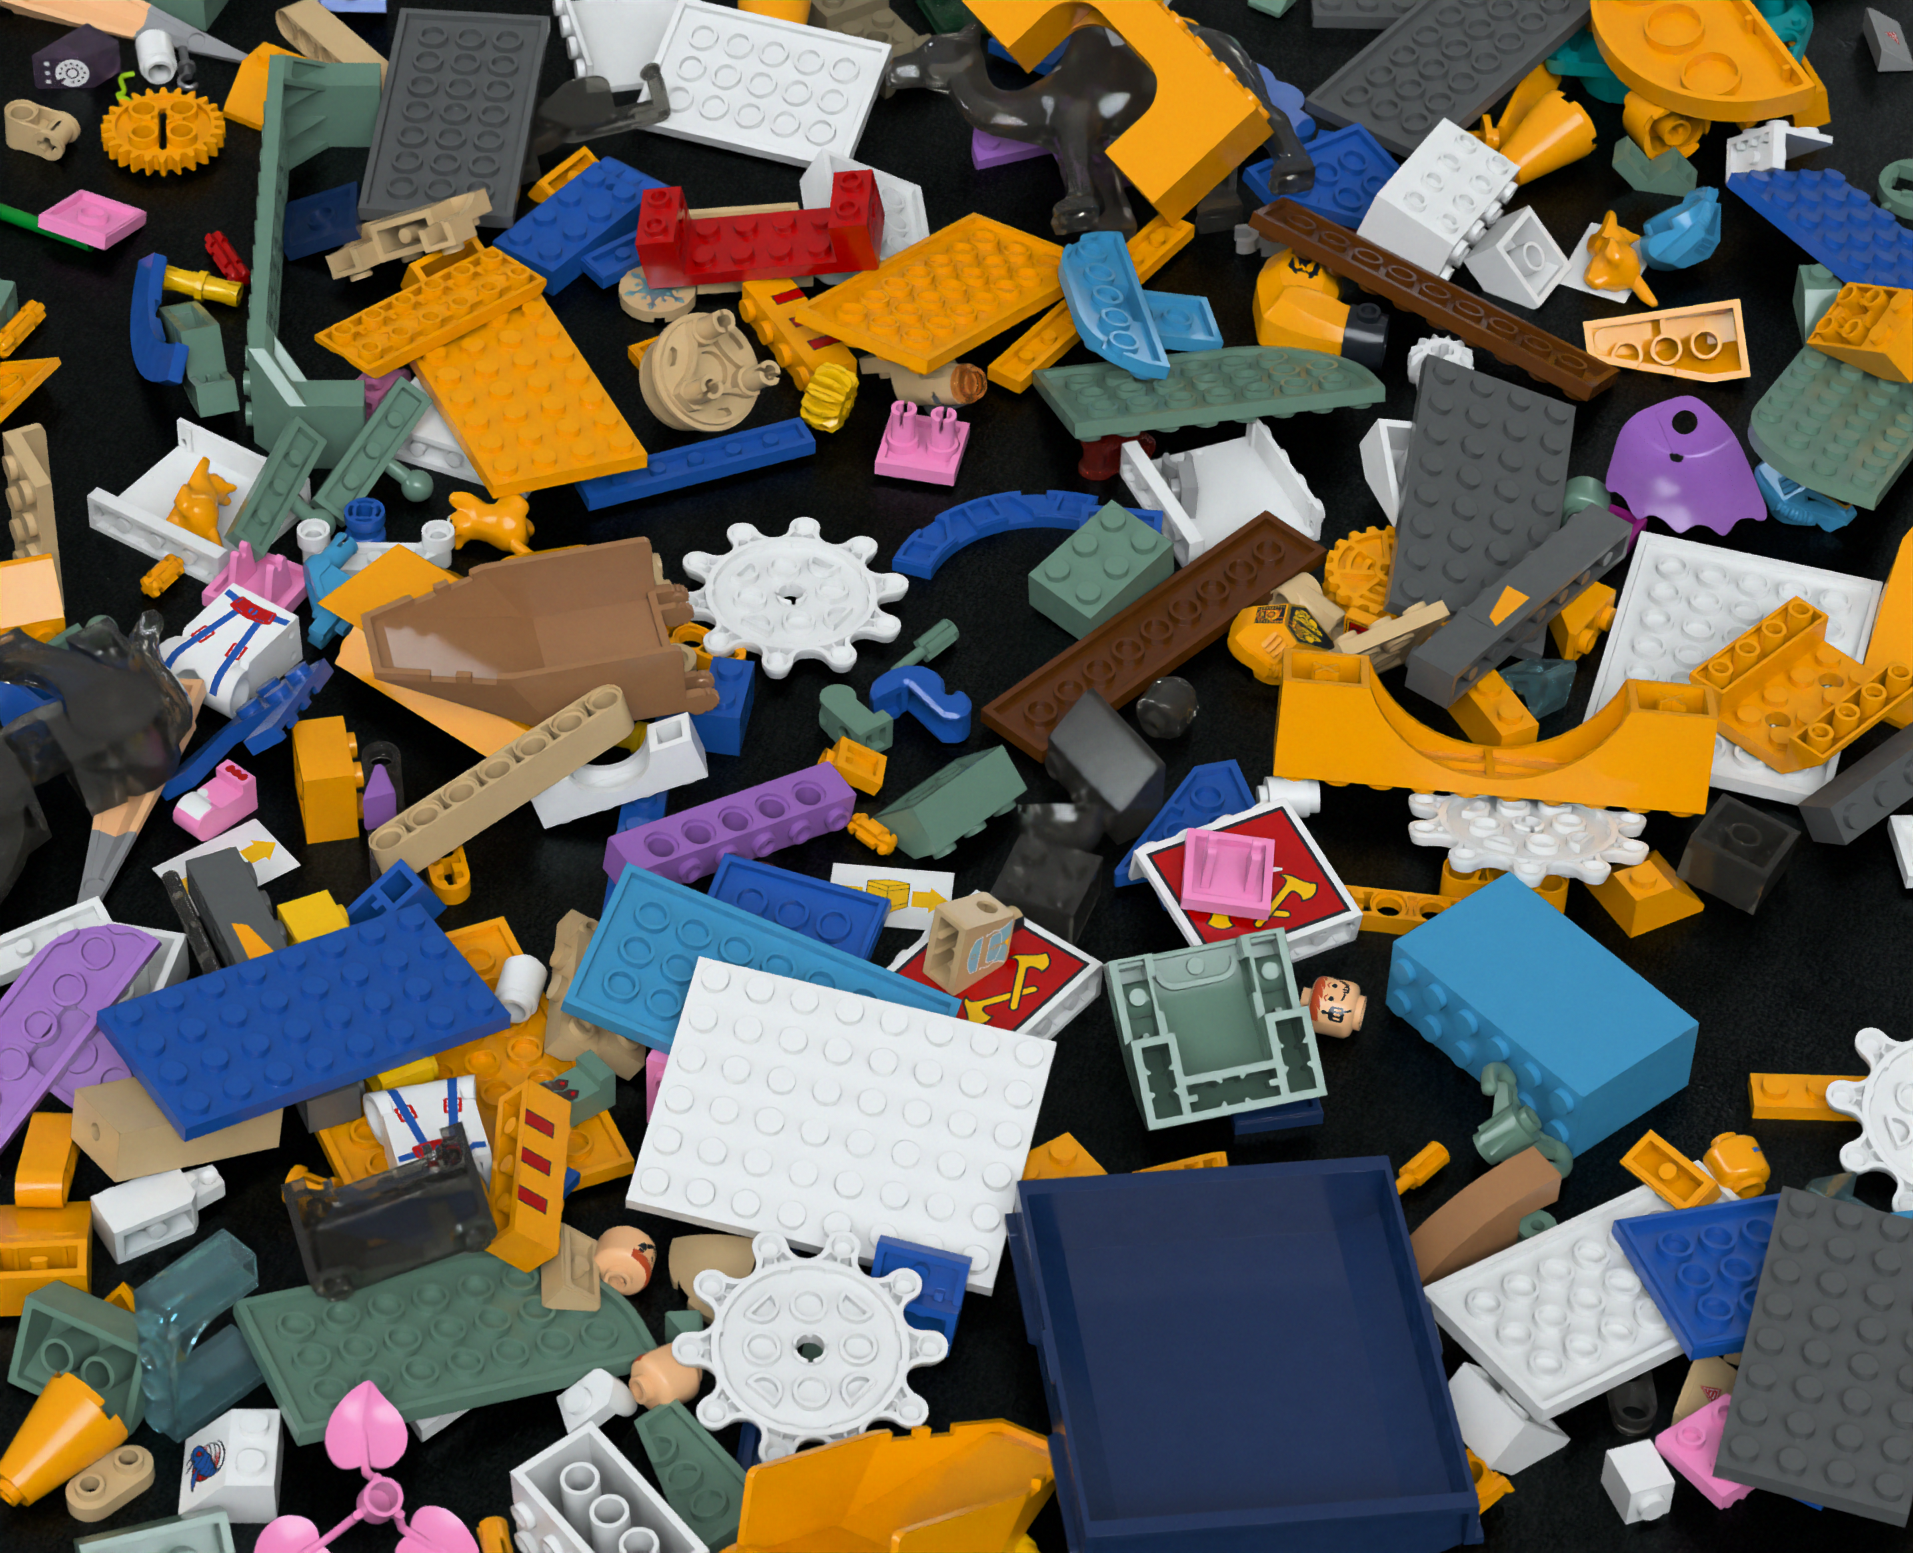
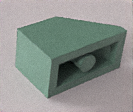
M1823 264L1799 265L1793 306L1803 347L1807 344L1806 341L1815 330L1818 321L1825 316L1836 300L1838 292L1843 288L1841 279Z

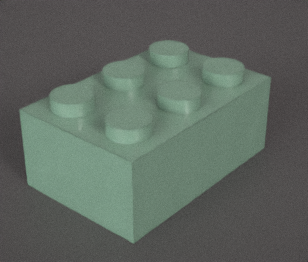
M1110 500L1028 574L1029 604L1080 640L1164 582L1174 573V543L1115 501Z

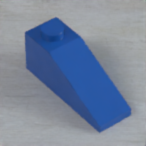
M400 858L346 909L351 926L420 903L434 920L447 906L426 882Z

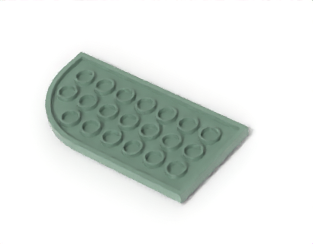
M1806 344L1755 405L1748 426V439L1754 451L1763 461L1790 480L1818 493L1874 511L1913 458V381L1910 384L1881 379Z
M1241 346L1168 354L1166 356L1170 364V370L1166 380L1156 378L1149 380L1138 379L1130 371L1110 361L1033 370V386L1073 437L1086 442L1097 441L1103 435L1117 434L1123 437H1133L1139 435L1144 430L1156 429L1160 432L1177 431L1179 426L1186 425L1213 427L1219 421L1227 420L1249 423L1261 416L1272 415L1276 418L1293 417L1295 412L1311 411L1323 414L1332 412L1335 407L1349 406L1354 409H1365L1371 407L1372 403L1385 402V386L1371 371L1361 364L1331 353L1295 347Z
M476 1251V1253L471 1254L464 1253L458 1256L438 1258L234 1300L233 1316L297 1446L324 1441L328 1421L337 1405L351 1390L368 1380L374 1383L379 1392L397 1409L404 1423L571 1387L596 1368L603 1369L615 1377L631 1374L632 1363L639 1355L658 1347L635 1308L624 1296L608 1283L603 1282L602 1279H600L601 1308L597 1312L549 1309L542 1306L541 1265L529 1273H525L487 1251Z

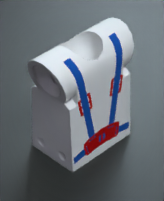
M232 583L184 628L182 636L169 638L156 648L149 660L148 671L152 677L203 679L207 693L202 703L233 719L237 715L235 711L240 706L249 701L250 698L259 696L256 690L263 683L275 676L280 679L303 659L299 617Z
M475 1074L368 1092L363 1095L366 1119L376 1140L384 1146L398 1202H448L468 1198L490 1190L492 1153L477 1108Z

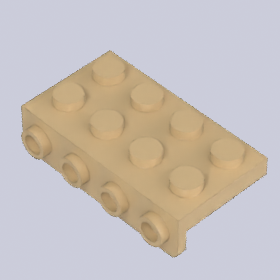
M34 423L2 433L5 456L2 457V464L8 480V488H6L5 492L12 515V520H9V527L15 542L13 560L51 553L62 607L65 610L46 431L40 423Z

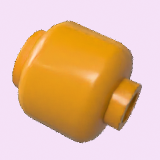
M1726 1132L1714 1138L1710 1144L1711 1148L1708 1149L1703 1157V1164L1716 1182L1724 1188H1730L1741 1199L1758 1197L1763 1193L1766 1187L1765 1183L1770 1177V1167L1758 1142L1751 1136L1736 1135L1734 1132Z

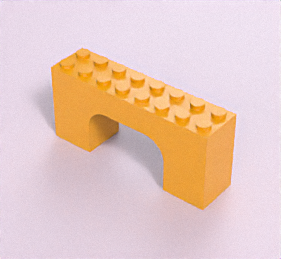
M962 0L980 24L1027 73L1031 72L1069 35L1079 29L1092 26L1103 27L1113 31L1145 63L1157 78L1155 99L1148 111L1104 152L1126 179L1172 227L1274 133L1267 123L1271 115L1262 106L1261 101L1248 87L1244 88L1229 67L1223 61L1219 62L1204 41L1199 36L1195 37L1188 29L1187 24L1174 10L1170 11L1163 3V0Z

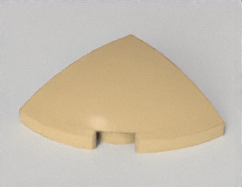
M698 1234L672 1239L669 1250V1275L673 1288L678 1289V1283L680 1284L683 1291L689 1297L687 1308L689 1310H700V1313L703 1315V1321L712 1325L715 1315L713 1310L695 1295L693 1290L695 1277L701 1271L707 1269L718 1270L734 1279L749 1276L756 1267V1259L752 1252L754 1238L722 1234Z

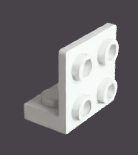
M1784 120L1767 121L1764 127L1744 129L1743 134L1727 139L1726 183L1731 173L1749 172L1750 170L1774 172L1776 169L1785 170V160L1833 144V137L1820 134L1819 129L1814 127H1790L1789 122Z

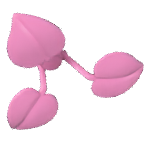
M370 1380L355 1387L341 1400L333 1411L325 1431V1447L333 1464L344 1470H351L361 1466L362 1475L370 1481L358 1495L356 1502L357 1510L321 1538H319L316 1526L307 1518L294 1515L279 1517L264 1528L254 1548V1553H331L324 1546L332 1542L362 1518L371 1524H382L392 1518L396 1523L398 1531L405 1535L397 1544L395 1553L480 1552L474 1538L463 1522L452 1512L444 1508L424 1506L414 1513L410 1527L407 1526L403 1518L405 1512L400 1509L403 1503V1491L400 1485L391 1478L382 1477L380 1473L371 1471V1468L383 1470L393 1466L406 1450L408 1434L404 1420L397 1409L379 1392Z

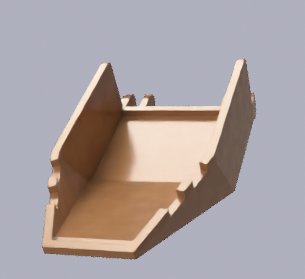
M645 536L480 564L469 569V576L451 584L444 579L433 584V591L413 599L409 594L361 614L375 679L531 726L539 725L591 690L606 684L616 685L621 688L634 721L682 712L700 715L705 711L713 710L717 707L720 700L718 691L712 688L715 683L713 674L705 669L684 672L682 649L678 645L670 644L665 625L675 627L679 626V624H688L694 618L695 613L692 605L689 602L686 603L689 601L690 596L684 585H680V583H674L673 585L654 584L652 547L650 540Z

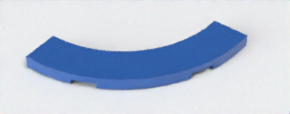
M152 253L139 260L135 276L130 314L132 354L137 369L145 379L163 386H175L182 383L189 346L178 342L165 343L166 337L162 321L155 314L162 302L167 257Z
M1046 490V495H1021V491H1011L965 502L935 516L933 523L922 530L917 529L912 533L893 557L892 571L931 580L938 568L951 555L964 546L989 535L1008 530L1035 527L1062 528L1077 531L1080 524L1082 504L1098 505V496L1060 490Z

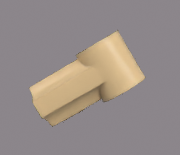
M1301 572L1271 591V594L1273 593V600L1268 605L1285 603L1306 606L1333 640L1343 635L1344 616L1347 612L1323 596L1321 586L1312 575Z

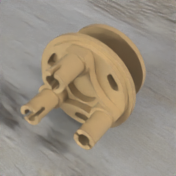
M722 309L711 314L691 313L671 322L644 353L639 370V382L643 398L651 412L669 427L682 431L698 430L702 432H719L729 429L740 423L749 414L761 389L778 383L779 378L775 376L780 375V367L772 360H765L760 364L757 363L750 343L735 326V317L730 310Z

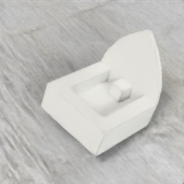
M598 1368L592 1370L556 1397L568 1434L590 1420L599 1427L615 1414L629 1417L637 1410V1402L629 1388L615 1376Z

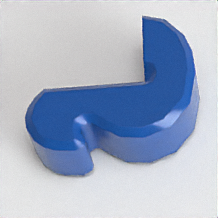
M906 665L887 671L872 683L869 710L873 714L883 709L895 720L908 710L942 743L962 742L969 736L972 702L964 692L959 690L955 691L953 695H946L944 680L937 672L924 666Z

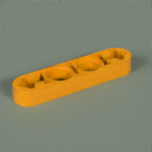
M1344 885L1363 913L1359 930L1405 935L1428 921L1422 917L1423 913L1435 912L1440 914L1464 899ZM1364 907H1369V911H1363ZM1391 907L1398 910L1399 914L1386 916L1379 913L1378 909Z

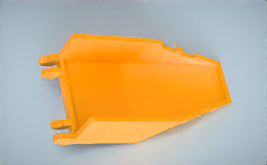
M1002 1418L951 1423L949 1432L931 1434V1428L927 1425L912 1426L911 1436L892 1437L893 1432L889 1429H879L754 1465L746 1474L737 1543L727 1546L722 1551H719V1553H1012L1055 1490L1047 1437Z

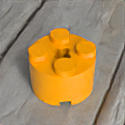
M1633 90L1628 92L1624 98V105L1626 106L1623 113L1624 129L1651 160L1674 146L1687 158L1699 148L1700 145L1697 141L1703 132L1706 136L1709 132L1711 120L1699 119L1662 108L1646 100Z

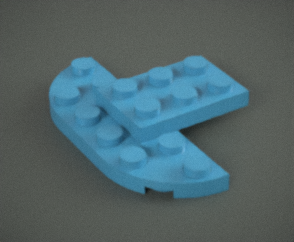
M1098 231L1081 235L1079 242L1073 245L1068 243L1065 246L1058 266V277L1076 330L1084 340V345L1087 349L1098 353L1111 363L1130 371L1138 379L1149 380L1156 378L1166 380L1170 364L1165 350L1193 352L1222 348L1224 342L1207 297L1142 290L1122 232Z

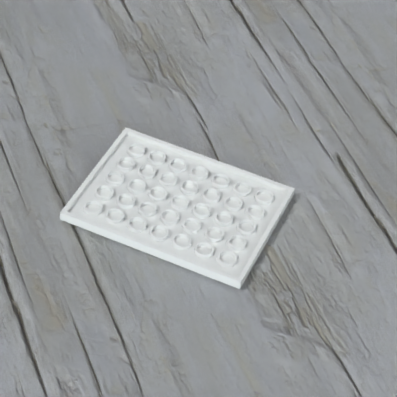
M1641 531L1583 723L1600 711L1617 694L1627 678L1691 684L1689 681L1690 672L1795 596H1798L1829 616L1824 641L1863 665L1883 582ZM1822 685L1824 688L1834 687L1832 685ZM1770 724L1769 726L1774 728L1781 725ZM1717 732L1709 786L1798 806L1799 803L1835 778L1841 751L1823 765L1781 774Z
M699 956L628 1190L626 1208L750 1238H755L763 1231L771 1230L783 1235L788 1247L815 1254L822 1252L826 1240L832 1233L846 1230L854 1233L860 1240L861 1251L858 1257V1264L869 1267L873 1266L877 1242L882 1234L973 1257L966 1290L992 1296L1007 1239L1005 1213L1014 1212L1017 1181H1022L1057 1042Z

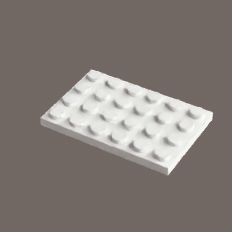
M678 0L631 116V124L634 128L804 168L810 166L821 148L853 159L893 55L892 45L699 0Z

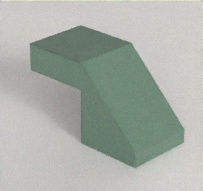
M1628 136L1615 143L1612 166L1635 190L1685 197L1689 191H1695L1698 171L1675 146L1650 160Z

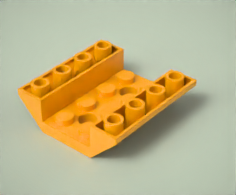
M1798 596L1786 602L1689 674L1691 684L1713 686L1718 714L1717 732L1781 774L1823 765L1913 696V668L1894 658L1874 673L1824 641L1829 616ZM1822 685H1832L1834 687L1824 688ZM1770 724H1777V725H1781V726H1777V727L1772 728V727H1770L1769 725H1770Z

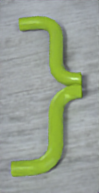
M134 71L123 73L118 77L121 91L116 93L117 101L120 98L131 101L129 97L124 96L127 93L124 79L135 77Z

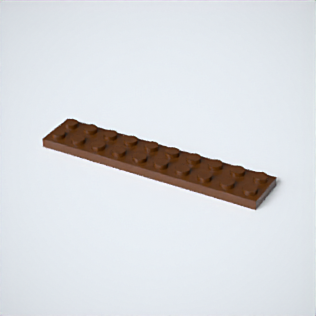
M1282 197L1252 213L1248 226L1259 231V236L1274 243L1280 242L1292 248V252L1296 256L1305 260H1315L1325 265L1326 271L1332 275L1348 277L1358 282L1359 287L1367 293L1385 296L1393 301L1392 304L1396 308L1405 312H1415L1427 318L1426 322L1429 325L1441 330L1448 329L1460 335V339L1469 346L1483 347L1493 352L1494 357L1504 364L1520 366L1529 371L1528 374L1533 379L1543 383H1552L1562 388L1563 393L1571 399L1589 401L1613 385L1617 379L1620 369L1286 197Z
M1265 510L981 709L980 721L1042 764L1228 632L1242 609L1266 605L1273 600L1272 590L1301 572L1309 574L1325 563L1327 549Z

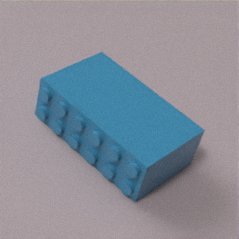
M1510 871L1393 941L1385 1004L1389 1006L1395 1015L1402 1017L1419 1031L1425 1040L1433 1043L1448 1055L1455 1065L1466 1070L1479 1082L1482 1070L1486 1065L1494 1061L1506 1063L1516 1075L1517 1097L1521 1106L1528 1105L1535 1111L1542 1125L1539 1130L1545 1135L1565 1143L1570 1149L1573 1159L1688 1085L1699 1022Z

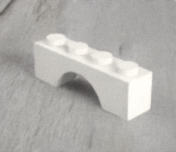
M689 713L679 714L648 724L643 744L629 758L610 765L585 764L532 798L531 802L544 829L569 823L577 818L599 811H606L615 806L640 798L650 797L656 793L681 785L691 784L708 777L705 748Z

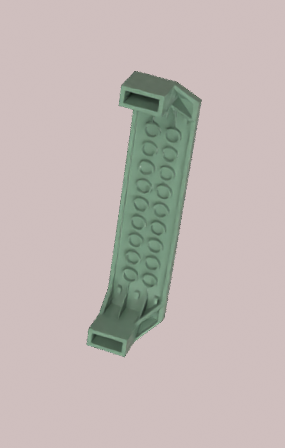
M270 55L267 99L264 101L263 148H260L261 172L258 173L259 196L256 199L258 220H255V244H253L254 269H251L252 294H249L248 345L245 346V366L249 371L243 372L244 395H248V400H252V402H246V426H253L254 442L271 453L287 422L298 416L327 440L313 469H329L336 466L367 422L365 380H307L278 340L284 256L285 204L288 198L289 170L328 147H371L382 97L381 63H326L290 55Z

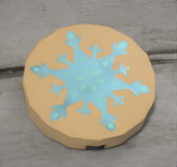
M642 265L628 271L620 280L618 289L622 309L631 317L650 323H655V318H665V322H672L687 315L695 307L697 293L696 285L649 289Z

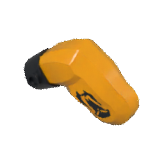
M1292 248L1275 253L1270 257L1259 273L1253 299V315L1257 340L1260 346H1284L1327 352L1357 362L1368 370L1380 371L1387 347L1390 315L1381 312V309L1373 303L1351 304L1349 306L1340 302L1344 293L1342 277L1330 274L1326 271L1325 265L1315 260H1305L1293 254Z

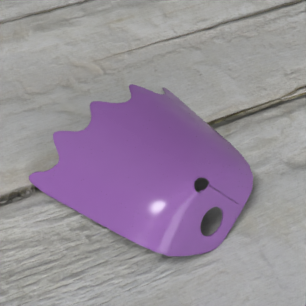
M1687 395L1660 402L1637 412L1621 429L1607 472L1606 489L1611 493L1616 492L1626 500L1636 519L1641 520L1647 516H1656L1665 521L1678 533H1683L1693 526L1705 525L1719 535L1724 536L1729 533L1734 524L1740 519L1754 518L1757 521H1764L1767 518L1765 502L1739 441L1719 415L1700 399ZM1684 410L1694 413L1698 421L1695 430L1689 434L1676 432L1672 426V420L1676 413ZM1670 454L1682 455L1683 460L1681 462H1673L1670 459Z

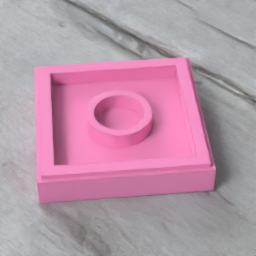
M80 189L41 213L38 218V228L106 250L146 225L147 212Z

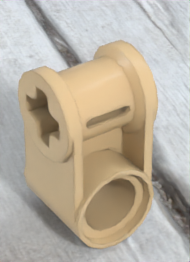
M25 99L11 101L4 108L6 143L15 150H23L47 160L55 161L59 160L65 153L67 143L74 142L80 135L79 123L72 115L66 112L50 109Z

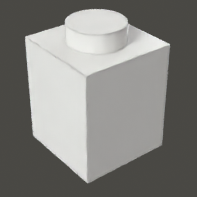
M1651 1439L1606 1451L1601 1483L1625 1525L1640 1520H1653L1665 1513H1669L1675 1480Z

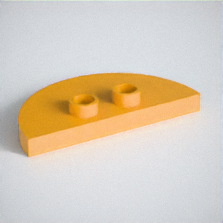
M1590 0L1593 36L1606 64L1631 90L1662 108L1699 119L1746 122L1779 118L1816 106L1815 84L1750 0Z

